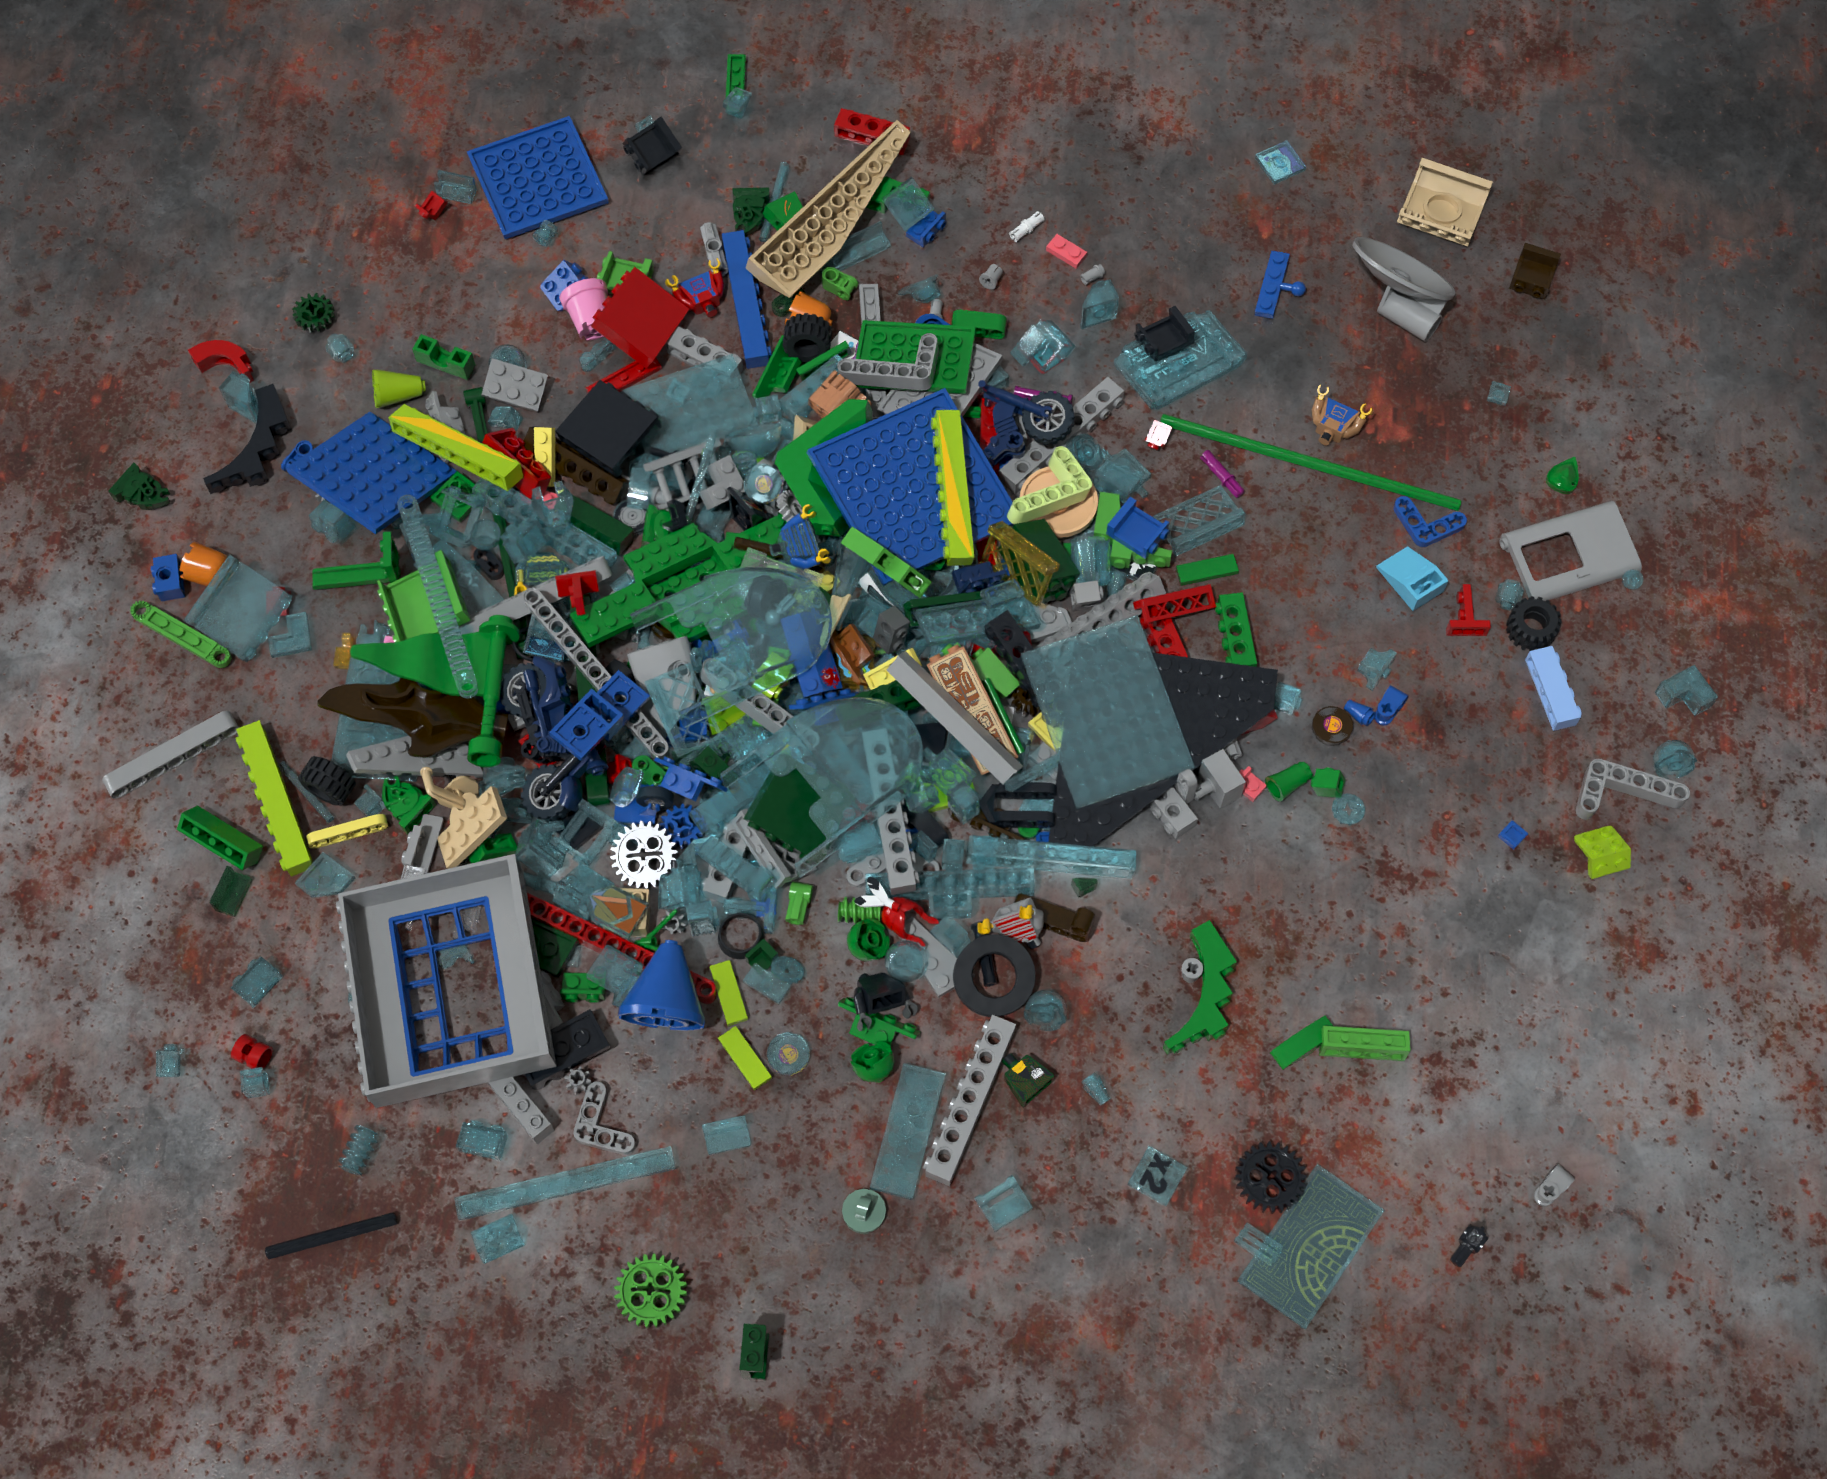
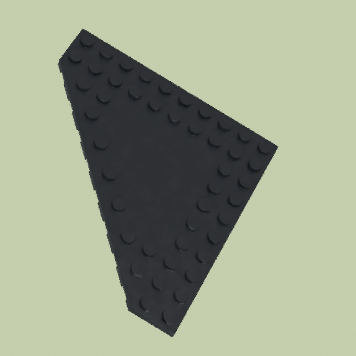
M1074 642L1056 777L1057 796H1054L1052 813L1055 814V826L1050 827L1048 844L1091 849L1099 841L1175 785L1180 772L1188 768L1191 771L1201 766L1202 760L1222 750L1234 739L1274 710L1278 670Z

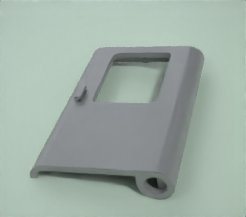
M1614 501L1605 502L1504 533L1499 541L1501 548L1506 550V552H1510L1528 598L1534 596L1535 599L1542 597L1543 601L1551 600L1629 576L1642 570L1640 558ZM1569 533L1583 567L1535 581L1525 561L1521 547Z

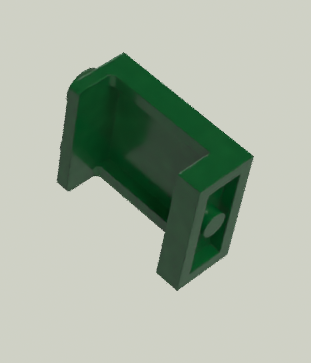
M743 1325L739 1367L743 1379L766 1381L770 1334L766 1333V1325Z

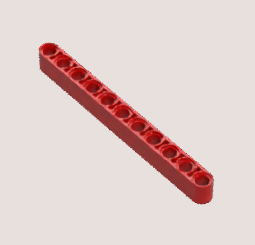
M527 893L532 918L577 938L579 944L639 973L643 972L646 964L654 955L651 951ZM538 909H545L542 914H535ZM556 918H563L560 923H553ZM574 927H582L580 931L572 932ZM594 935L600 936L597 941L590 940ZM612 944H618L615 950H609L608 948ZM630 953L637 954L633 959L627 958ZM690 971L699 1001L704 1004L714 1002L717 997L714 983ZM706 988L712 990L709 995H703L701 992Z

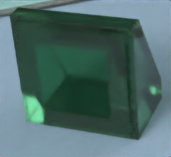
M1072 878L1071 886L1078 898H1081L1096 890L1098 881L1095 878Z

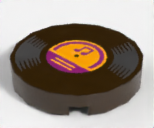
M1328 706L1316 712L1312 720V731L1320 742L1336 746L1349 739L1353 731V721L1345 710L1335 706Z

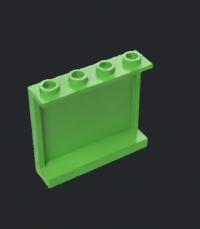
M442 550L434 553L437 561L386 586L380 580L377 581L380 588L377 590L378 594L384 601L382 607L390 619L387 621L388 625L395 634L392 636L394 642L428 633L444 634L471 621L450 559Z

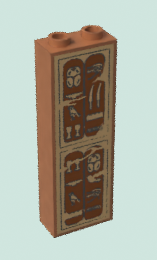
M958 644L947 649L948 653L943 656L939 653L930 657L927 667L932 677L1015 759L1018 758V754L964 645L961 647ZM972 755L981 775L988 773L989 771Z

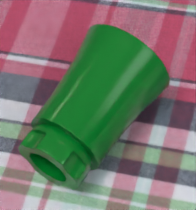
M1299 762L1278 773L1267 776L1265 784L1271 796L1276 801L1282 802L1289 794L1306 784L1312 778L1313 773L1306 762Z

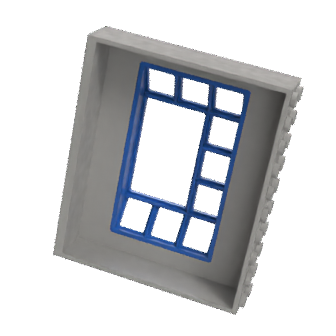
M515 854L338 893L339 901L336 902L338 914H341L342 920L339 921V929L341 934H344V941H341L343 953H346L347 960L344 961L346 973H349L350 979L347 981L348 992L352 993V1000L349 1001L352 1014L354 1013L355 1015L352 1027L358 1038V1041H355L356 1052L360 1054L361 1060L358 1062V1070L360 1075H363V1082L360 1086L363 1096L367 1097L368 1102H371L378 1108L557 1067L524 872ZM484 905L489 932L466 937L460 910ZM453 912L458 939L435 944L429 916ZM421 919L427 946L403 951L397 924ZM491 939L505 1026L449 1038L436 952ZM429 953L432 977L408 982L405 959ZM434 985L437 1008L413 1014L409 991L415 988ZM438 1016L442 1040L417 1046L414 1022ZM502 1034L507 1035V1051L483 1057L482 1039ZM475 1041L474 1059L451 1064V1046ZM443 1048V1066L419 1071L418 1055L420 1053Z

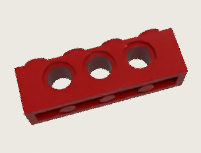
M841 108L834 124L835 137L869 146L894 122ZM910 134L898 154L904 155L910 140Z
M1155 607L1148 608L1150 618L1155 617L1158 609ZM1143 613L1141 614L1139 619L1141 629L1146 631L1148 645L1153 647L1155 653L1188 657L1171 618L1145 623ZM1154 627H1160L1162 630H1155ZM1162 644H1168L1170 647L1165 648Z

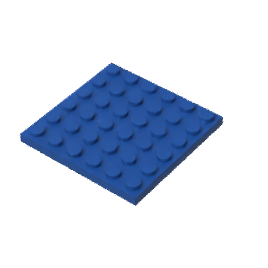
M570 116L467 151L469 160L504 240L609 203L608 197Z
M368 412L287 467V473L374 534L379 533L432 495L457 472L423 447L392 432L391 425L372 412Z

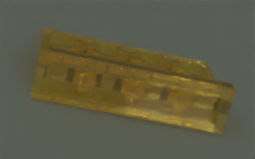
M1001 521L989 525L987 532L990 536L980 563L989 562L988 558L990 554H993L996 563L995 565L991 563L993 572L1003 570L1002 565L1007 564L1010 575H1005L1002 580L1035 606H1040L1054 572L1058 571L1060 564L1005 522ZM995 539L1000 541L1001 549H997ZM1008 549L1014 552L1015 560H1011ZM999 551H1003L1006 562L1001 563ZM1022 560H1025L1027 563H1029V571H1025V567ZM1013 562H1017L1020 573L1015 574ZM1037 571L1045 576L1043 582H1040ZM1028 573H1032L1035 584H1029ZM1021 575L1024 584L1023 587L1018 584L1016 576ZM1031 587H1036L1037 598L1033 596Z

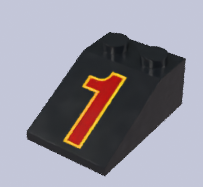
M733 487L727 488L731 518L743 531L772 518L769 513H765L762 510V506L757 500H753L748 494Z

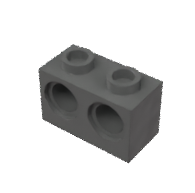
M894 605L879 614L873 639L888 655L894 651L897 652L904 647L910 621Z

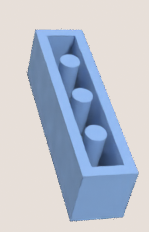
M1553 646L1529 651L1525 661L1553 731L1576 726L1581 718V709L1578 705L1576 706L1574 692L1572 688H1569L1566 672L1560 666L1559 654L1554 651Z

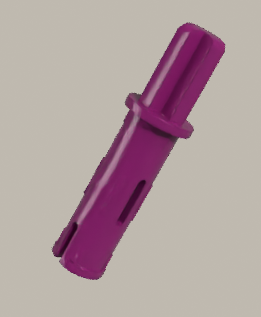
M1206 450L1200 459L1219 478L1222 486L1227 487L1236 498L1243 495L1244 489L1235 480V476L1224 468L1210 450Z

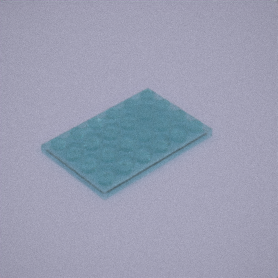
M733 354L623 390L632 401H639L646 410H653L660 417L659 421L662 427L659 428L654 425L641 441L648 462L661 458L649 454L651 447L672 453L675 450L681 451L711 439L719 438L721 440L758 427Z

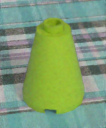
M378 369L372 370L373 394L376 408L422 396V392H425V380H421L420 376Z

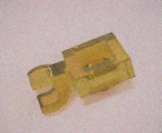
M342 633V647H336L333 665L335 669H355L356 659L350 655V649L353 645L351 633Z

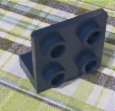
M990 561L952 571L958 594L977 592L981 589L985 591L996 588V584L1001 582L1002 578L1007 574L1006 570L993 572Z

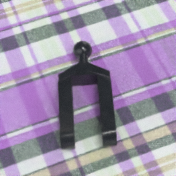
M1048 782L992 784L981 798V801H973L969 797L964 796L958 799L957 808L964 812H969L971 809H981L987 821L998 827L1050 828L1055 826L1054 813L1049 811H996L997 798L1050 800L1057 796V785Z

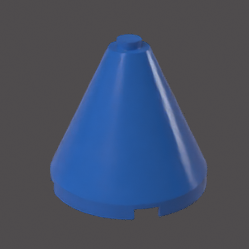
M665 940V943L660 944L618 1010L619 1019L651 1028L661 1026L670 1027V1030L682 1031L704 1028L705 1016L683 948L678 945V941Z

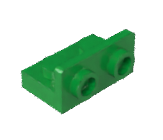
M563 973L562 989H560L562 1000L570 1003L578 1002V1000L598 1003L599 1000H605L606 973Z

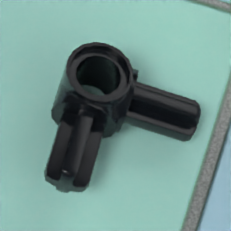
M1470 1224L1458 1239L1460 1246L1450 1259L1455 1266L1462 1267L1471 1253H1478L1489 1239L1484 1232L1485 1228L1483 1226L1476 1227Z

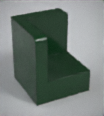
M762 939L745 955V959L754 971L761 976L779 960L778 952L765 939Z

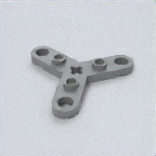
M894 808L886 809V812L890 811L892 814L896 812ZM892 827L889 829V831L891 833H897L899 832V828ZM880 833V848L847 871V882L852 887L860 888L867 883L868 877L876 878L886 871ZM895 847L893 850L895 853H900L904 849L902 847ZM914 852L916 863L912 864L913 871H918L919 878L925 881L936 879L939 876L938 863ZM930 865L933 866L935 872L927 875L923 872V868ZM904 866L897 868L903 872L907 871V868ZM859 872L863 875V878L860 881H854L851 878L852 874Z

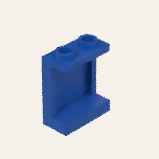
M1129 497L1107 524L1106 535L1146 559L1149 554L1153 555L1160 540L1167 538L1170 532L1168 530L1170 522L1165 520L1164 523L1156 520L1137 508V500Z

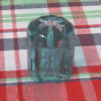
M1088 536V539L1078 542L1077 538L1071 539V560L1080 572L1076 583L1098 580V586L1103 587L1107 585L1111 580L1110 539L1105 541V537Z

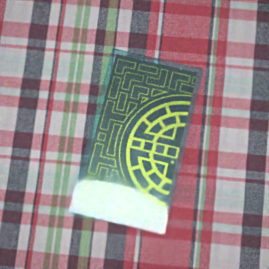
M1316 1164L1304 1182L1306 1188L1300 1189L1304 1193L1303 1196H1296L1299 1200L1298 1203L1294 1204L1291 1202V1209L1288 1210L1286 1208L1237 1280L1239 1284L1252 1291L1304 1329L1307 1328L1385 1211L1318 1164Z

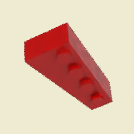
M512 427L487 433L482 444L502 452L521 464L523 478L514 486L530 500L544 496L551 476L539 461L533 459L534 454L531 450L525 449L523 446L525 442L521 438L516 437L515 429Z

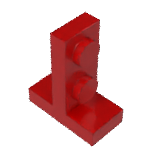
M596 570L555 576L558 596H570L571 607L576 608L577 615H584L583 594L599 592Z
M1463 584L1460 592H1457L1456 595L1457 604H1460L1458 620H1449L1446 627V636H1487L1491 628L1490 620H1474L1471 584Z

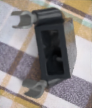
M864 973L859 977L853 998L856 1014L860 1016L857 1024L859 1031L863 1029L862 1023L867 1025L868 1030L871 1026L872 1020L869 1016H866V1013L871 1015L905 1005L902 1014L906 1019L911 1016V1013L913 1016L917 1013L918 1006L909 1001L911 998L902 981L893 979L886 973H878L871 976Z

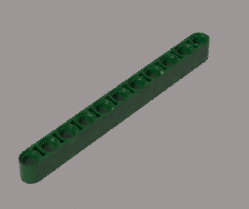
M590 593L583 594L584 607L592 603ZM570 601V611H571V613H572V612L576 611V608H572V607H571V601ZM572 622L574 633L597 659L596 645L589 648ZM582 656L578 661L586 662L589 657ZM576 667L578 699L580 701L591 689L595 692L597 691ZM594 671L591 676L594 678L598 677V671ZM604 749L599 755L601 760L607 764L606 751ZM607 770L604 774L598 776L585 772L589 807L610 805Z

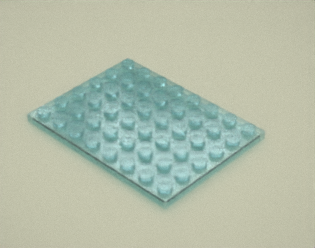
M1138 615L1021 653L1022 661L1077 809L1178 775L1188 768L1190 770L1195 768Z

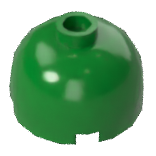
M873 918L861 920L853 925L847 935V946L850 953L856 959L864 962L875 961L885 956L889 949L890 940L889 936L885 935L884 925Z
M875 1041L876 1045L869 1046V1043L852 1053V1061H850L855 1074L863 1081L881 1082L892 1072L895 1061L891 1046L888 1043Z

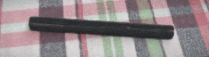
M392 1212L270 1245L265 1248V1254L268 1259H273L394 1226L397 1224V1217Z

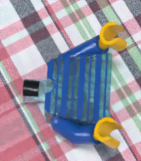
M809 504L803 507V513L795 515L781 528L777 538L778 543L769 546L772 556L782 555L786 564H792L802 569H809L819 565L821 561L825 564L831 561L829 557L823 558L824 555L830 552L827 549L819 550L810 521L806 520L807 517L814 518L816 516L815 511L810 514L807 513L812 508Z

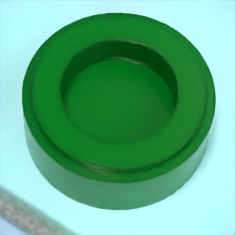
M1018 828V831L1023 838L1033 839L1039 833V828Z

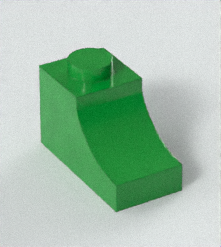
M511 833L490 835L468 858L472 864L516 854L518 847Z

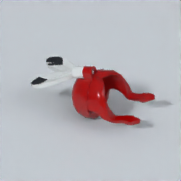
M868 877L867 884L874 896H860L854 900L855 904L860 907L884 906L881 916L882 922L886 927L895 932L900 938L911 940L918 946L925 947L922 939L905 932V913L913 909L930 924H939V921L935 917L928 916L918 903L909 898H888L880 882L873 877Z

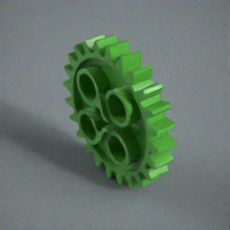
M654 1253L651 1260L648 1259L646 1254H644L643 1261L635 1257L636 1264L633 1265L628 1262L629 1270L621 1269L624 1277L616 1278L621 1283V1285L614 1286V1289L620 1292L614 1296L615 1300H621L617 1307L618 1309L625 1308L621 1313L623 1317L630 1314L628 1318L630 1323L637 1319L636 1325L638 1327L642 1322H645L647 1329L651 1322H653L656 1328H658V1321H662L664 1325H667V1317L674 1320L673 1312L681 1313L678 1304L685 1305V1301L681 1298V1296H687L688 1294L687 1291L682 1290V1288L687 1286L686 1282L681 1281L685 1276L683 1273L677 1274L680 1270L678 1265L672 1268L674 1263L672 1259L665 1263L664 1255H662L660 1260H657V1256ZM645 1274L647 1278L644 1283L638 1284L635 1282L638 1275ZM661 1276L669 1277V1281L665 1285H659L658 1279ZM651 1286H653L655 1289V1291H653L651 1295H648L647 1291H642L650 1290ZM632 1288H637V1289H641V1291H634V1292H633V1291H631V1289H632ZM667 1290H670V1291H671L670 1294H665V1293H662V1292H657V1291H667ZM641 1296L644 1298L642 1305H633V1300L636 1297ZM659 1298L667 1300L666 1305L662 1308L655 1306V1302Z

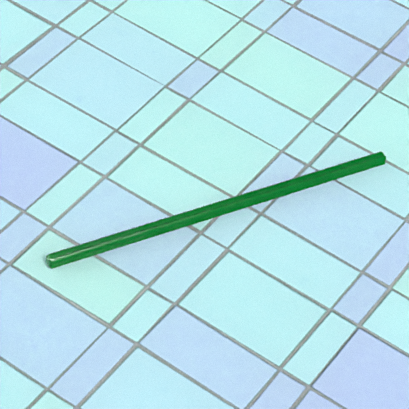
M1163 414L1160 422L1172 426L1173 429L1457 511L1461 506L1462 501L1454 497L1166 414Z

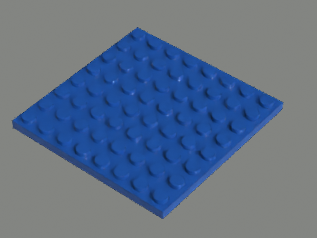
M946 388L807 450V455L849 528L854 527L917 571L944 559L943 547H945V540L941 538V529L944 528V525L939 517L942 504L938 502L940 484L936 483L938 466L934 464V455L937 452L936 448H933L932 440L933 436H935V431L931 429V418H934L936 410H958ZM960 414L973 544L1014 526L1007 518V513L1013 502ZM871 565L883 587L895 582L892 578Z

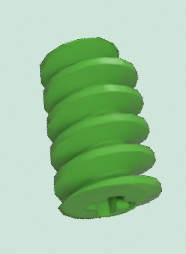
M846 896L842 902L839 901L837 920L839 923L843 917L846 923H849L851 918H853L854 924L859 922L860 918L861 920L873 918L879 922L881 921L882 906L860 907L855 904V897L852 898L850 903H848Z

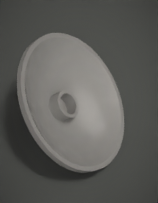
M1367 237L1355 238L1352 243L1353 248L1360 255L1365 266L1376 278L1387 285L1377 312L1424 342L1428 341L1442 320L1440 313L1447 301L1453 299L1455 295L1452 285L1436 271L1397 248Z

